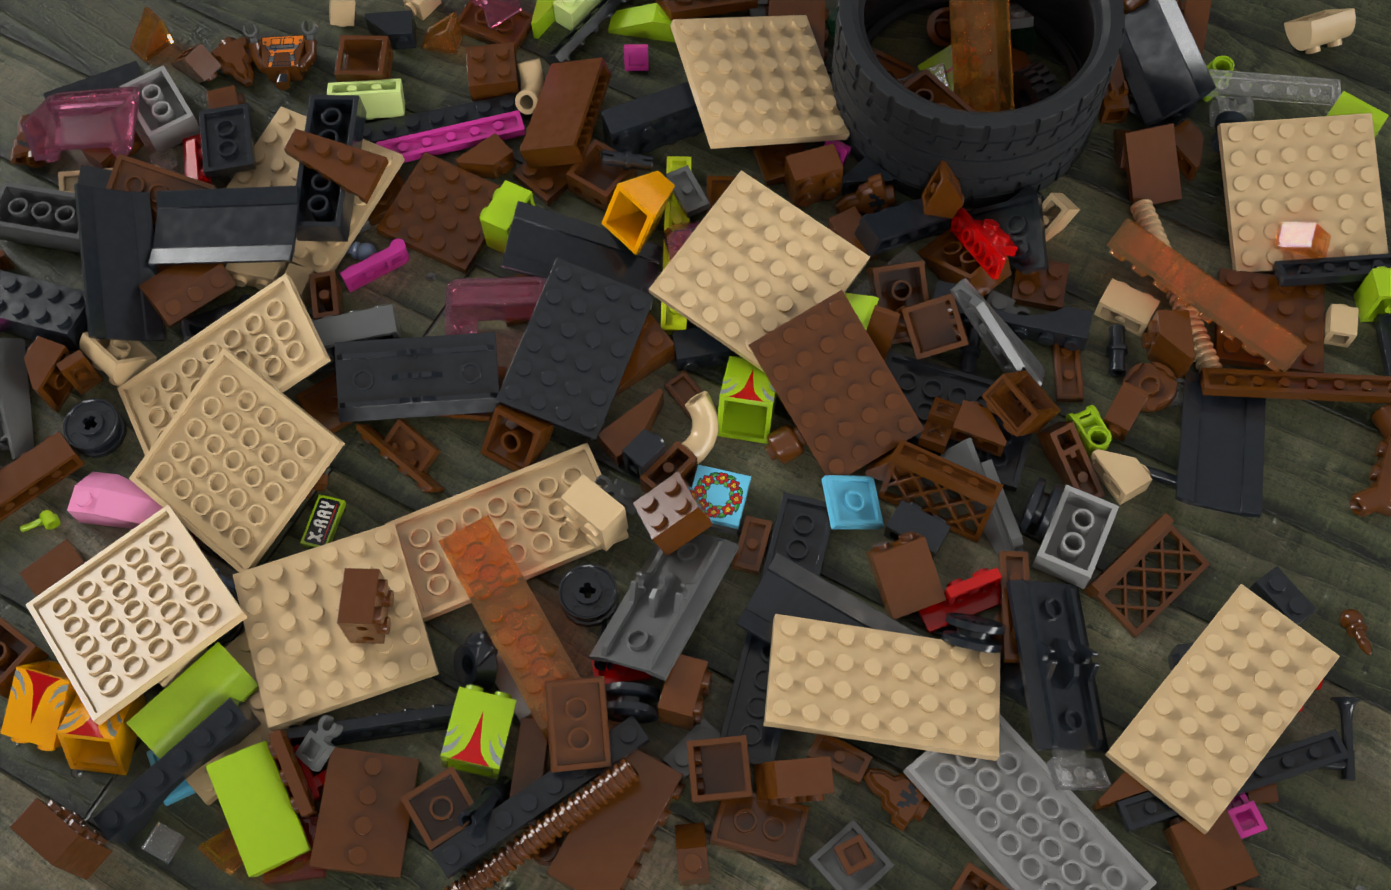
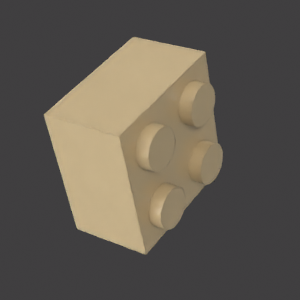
M584 474L560 497L563 505L562 511L566 517L565 522L573 530L577 531L580 529L586 534V540L595 548L600 546L607 551L628 529L625 507Z

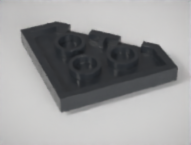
M1038 193L967 211L974 220L984 221L985 219H992L998 222L999 227L1011 237L1010 239L1018 247L1014 256H1008L1009 264L1023 274L1049 269L1042 201Z

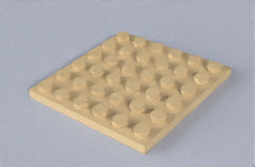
M806 15L672 20L670 27L710 149L846 140L850 135L837 108L832 84Z
M280 107L254 146L256 169L237 172L226 188L296 186L299 162L287 155L284 148L295 128L305 131L307 116ZM363 139L362 150L385 156L389 163L367 204L362 202L356 195L354 196L348 242L298 241L296 239L292 262L287 263L311 268L315 273L336 270L405 161L403 155Z
M1372 113L1221 123L1217 126L1233 270L1269 273L1273 272L1272 267L1275 261L1388 254Z
M741 170L651 285L649 293L763 371L748 345L840 290L845 293L867 264L870 256Z
M223 348L129 479L163 508L169 504L187 529L234 569L242 572L254 568L345 443L234 353Z
M169 504L26 604L89 715L98 725L105 722L247 618V615Z
M394 522L233 574L239 605L247 615L243 622L268 728L271 731L439 674ZM345 568L380 569L384 578L388 580L390 589L394 591V604L388 610L391 628L390 633L385 634L384 644L350 643L338 626L337 618Z

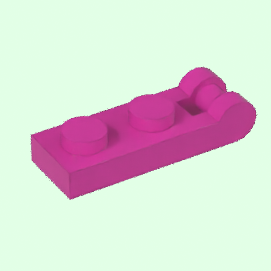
M394 239L390 243V247L378 253H373L367 259L350 265L340 272L348 291L351 293L406 264L410 260V256L406 250L405 242L402 239Z

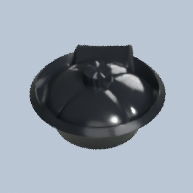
M486 631L474 632L468 635L464 644L457 647L454 653V669L458 679L464 685H475L483 688V692H487L493 687L498 671L496 657L498 650Z

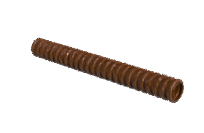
M623 758L621 760L622 763L620 765L616 763L612 771L610 769L606 770L605 776H598L599 780L591 781L590 787L584 786L583 792L577 791L575 793L576 797H569L566 804L562 802L559 809L554 808L551 815L547 813L544 816V820H537L536 826L533 824L529 826V831H522L521 837L515 836L514 842L508 841L505 848L500 847L498 853L493 852L490 859L485 858L483 864L478 863L475 866V870H468L467 876H460V881H453L452 887L446 886L444 890H486L487 887L492 888L494 882L499 883L502 880V876L507 877L510 870H517L518 864L522 866L525 863V859H532L533 853L537 855L540 853V848L545 849L548 847L547 843H554L555 837L561 838L563 836L562 832H569L571 830L570 827L572 825L576 827L579 820L584 821L587 814L591 816L595 808L599 810L602 803H609V798H616L617 792L623 793L624 787L630 788L632 786L631 782H638L639 774L628 759Z

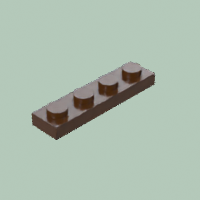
M1000 551L998 558L999 572L1002 576L1000 581L1001 623L1006 625L1005 633L1002 634L1003 662L1020 663L1006 582L1009 580L1030 581L1028 552Z

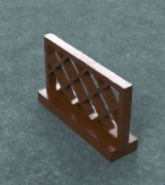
M901 439L891 456L890 465L878 497L899 506L902 500L907 503H915L913 498L922 496L927 506L921 507L924 512L931 516L936 515L943 518L947 525L951 526V531L978 543L1004 485ZM896 465L908 470L910 474L901 477L896 469ZM920 478L929 479L936 486L925 488ZM914 480L919 490L909 492L904 482ZM897 484L902 495L897 496L888 492L887 489L889 486ZM946 489L959 493L961 497L951 500ZM939 492L944 502L934 504L929 494ZM971 501H977L988 507L987 509L976 511ZM965 503L969 513L959 515L955 505ZM948 507L952 517L945 518L941 516L938 509ZM973 519L978 527L977 532L967 528L963 521Z
M1167 513L1157 518L1083 589L1090 598L1095 597L1133 638L1137 637L1210 565L1194 546L1171 524L1174 520ZM1168 533L1175 539L1177 551L1164 550L1163 538ZM1147 553L1158 554V568H1145V555ZM1164 555L1177 556V570L1164 569ZM1183 556H1191L1199 566L1194 571L1184 570ZM1129 571L1140 573V586H1127L1126 574ZM1146 573H1159V588L1146 587ZM1165 574L1178 575V587L1176 589L1165 588ZM1121 580V585H1115ZM1110 589L1121 590V605L1112 604L1105 594ZM1127 590L1140 591L1141 606L1127 605ZM1146 592L1159 593L1160 605L1158 607L1147 606ZM1128 610L1141 611V623L1136 628L1128 620Z

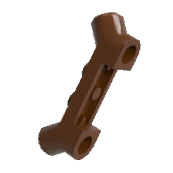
M1386 404L1378 408L1371 417V420L1383 437V440L1378 443L1375 450V456L1378 457L1377 463L1372 466L1369 473V479L1372 480L1371 487L1353 494L1349 501L1353 513L1362 518L1374 512L1387 517L1391 516V404Z

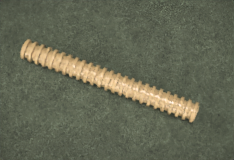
M1142 199L1135 202L1131 206L1130 211L1144 240V245L1147 247V252L1150 253L1149 257L1152 259V264L1155 266V271L1158 273V278L1164 287L1163 290L1167 293L1166 297L1170 300L1169 304L1173 307L1172 310H1189L1196 357L1194 362L1199 370L1198 373L1200 374L1202 368H1222L1223 366L1219 363L1216 350L1213 348V343L1210 341V336L1207 334V329L1204 327V322L1201 320V315L1198 313L1199 310L1195 306L1196 303L1192 299L1193 296L1189 293L1190 289L1186 286L1187 282L1183 279L1184 275L1181 272L1178 261L1175 259L1172 247L1169 245L1170 242L1166 239L1167 235L1161 226L1158 214L1155 212L1156 209L1153 206V202L1150 199Z

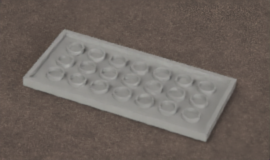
M1001 715L999 758L996 761L926 751L903 771L993 874L1010 890H1150L1157 883Z

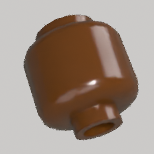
M785 424L767 435L769 445L765 449L772 461L778 459L780 463L787 464L804 453L803 446L806 443L796 426L792 428L790 425Z

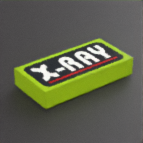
M321 494L318 495L300 542L302 547L312 549L333 541L346 506L345 500Z

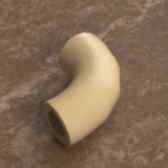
M540 58L517 64L521 90L516 95L515 105L523 114L533 113L539 99V93L544 85Z
M707 391L695 395L685 404L692 418V430L688 438L681 444L697 457L698 464L713 449L719 432L718 412Z

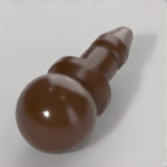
M1355 609L1343 611L1339 618L1341 626L1346 630L1349 637L1355 638L1359 648L1366 655H1371V643L1365 634L1367 626L1364 623L1362 614Z

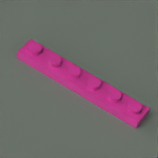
M517 110L379 141L376 144L402 154L405 159L403 163L421 159L425 152L436 156L475 147L494 133L502 140L526 134L520 111Z

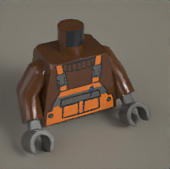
M306 21L302 22L301 29L307 34V38L306 35L260 37V41L257 40L260 31L255 24H253L255 28L253 34H248L247 27L243 26V33L250 38L249 48L253 62L261 73L267 74L269 81L276 82L275 85L280 90H288L291 81L303 80L305 73L309 71L317 60V40L314 39V36L319 32V26L315 22H312L313 28L311 31H308V23Z

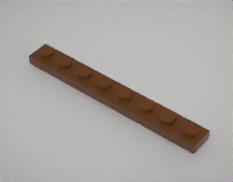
M1202 368L1199 374L1203 395L1391 404V376Z

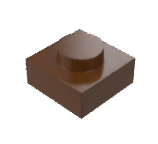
M861 834L833 848L847 877L875 863Z

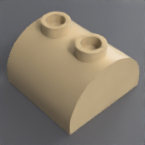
M1355 8L1328 9L1285 22L1286 35L1294 48L1299 51L1305 50L1306 54L1321 51L1320 45L1327 44V48L1342 45V38L1350 36L1355 28Z
M84 332L80 339V349L93 361L92 366L107 374L109 382L115 386L120 387L155 363L157 359L140 341L89 338L88 332Z

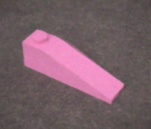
M92 472L75 485L67 511L79 523L134 529L163 507L135 483L121 475Z

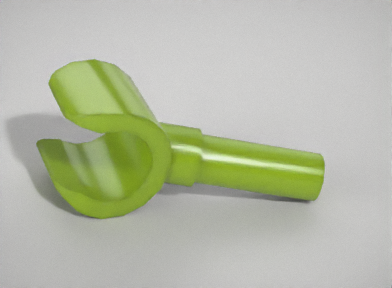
M44 510L40 513V518L20 526V530L25 532L44 525L46 530H52L57 528L61 521L57 514Z

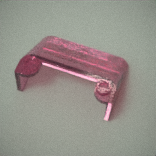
M120 87L60 92L47 97L21 123L34 160L54 162L61 158L60 153L63 150L110 147L115 157L118 156V153L128 155L134 143L140 99L139 88Z

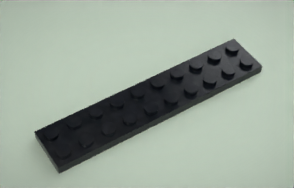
M783 493L761 580L777 552L820 577L831 532L826 502ZM747 631L720 738L746 735L750 766H754V764L775 761L782 728L764 726L771 645Z

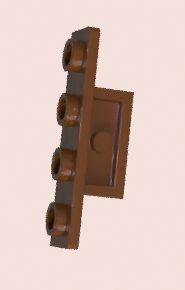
M398 419L386 437L371 425L357 424L355 429L362 434L360 437L368 444L378 447L380 449L379 454L382 457L399 465L398 470L408 477L412 476L418 482L416 485L426 493H442L445 488L426 473L441 450L404 419Z

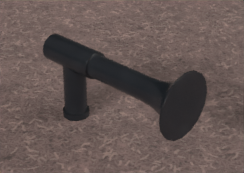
M1345 696L1332 697L1330 700L1336 703L1340 711L1341 740L1350 757L1321 769L1341 770V780L1355 781L1353 711L1356 704L1361 702L1362 699Z

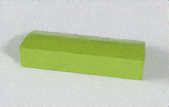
M217 642L126 723L160 759L228 698L231 697L244 702L259 689V686L230 653Z
M265 740L206 765L249 877H258L312 850L299 817L291 805V797L287 787L280 778L276 760L269 751L268 741Z

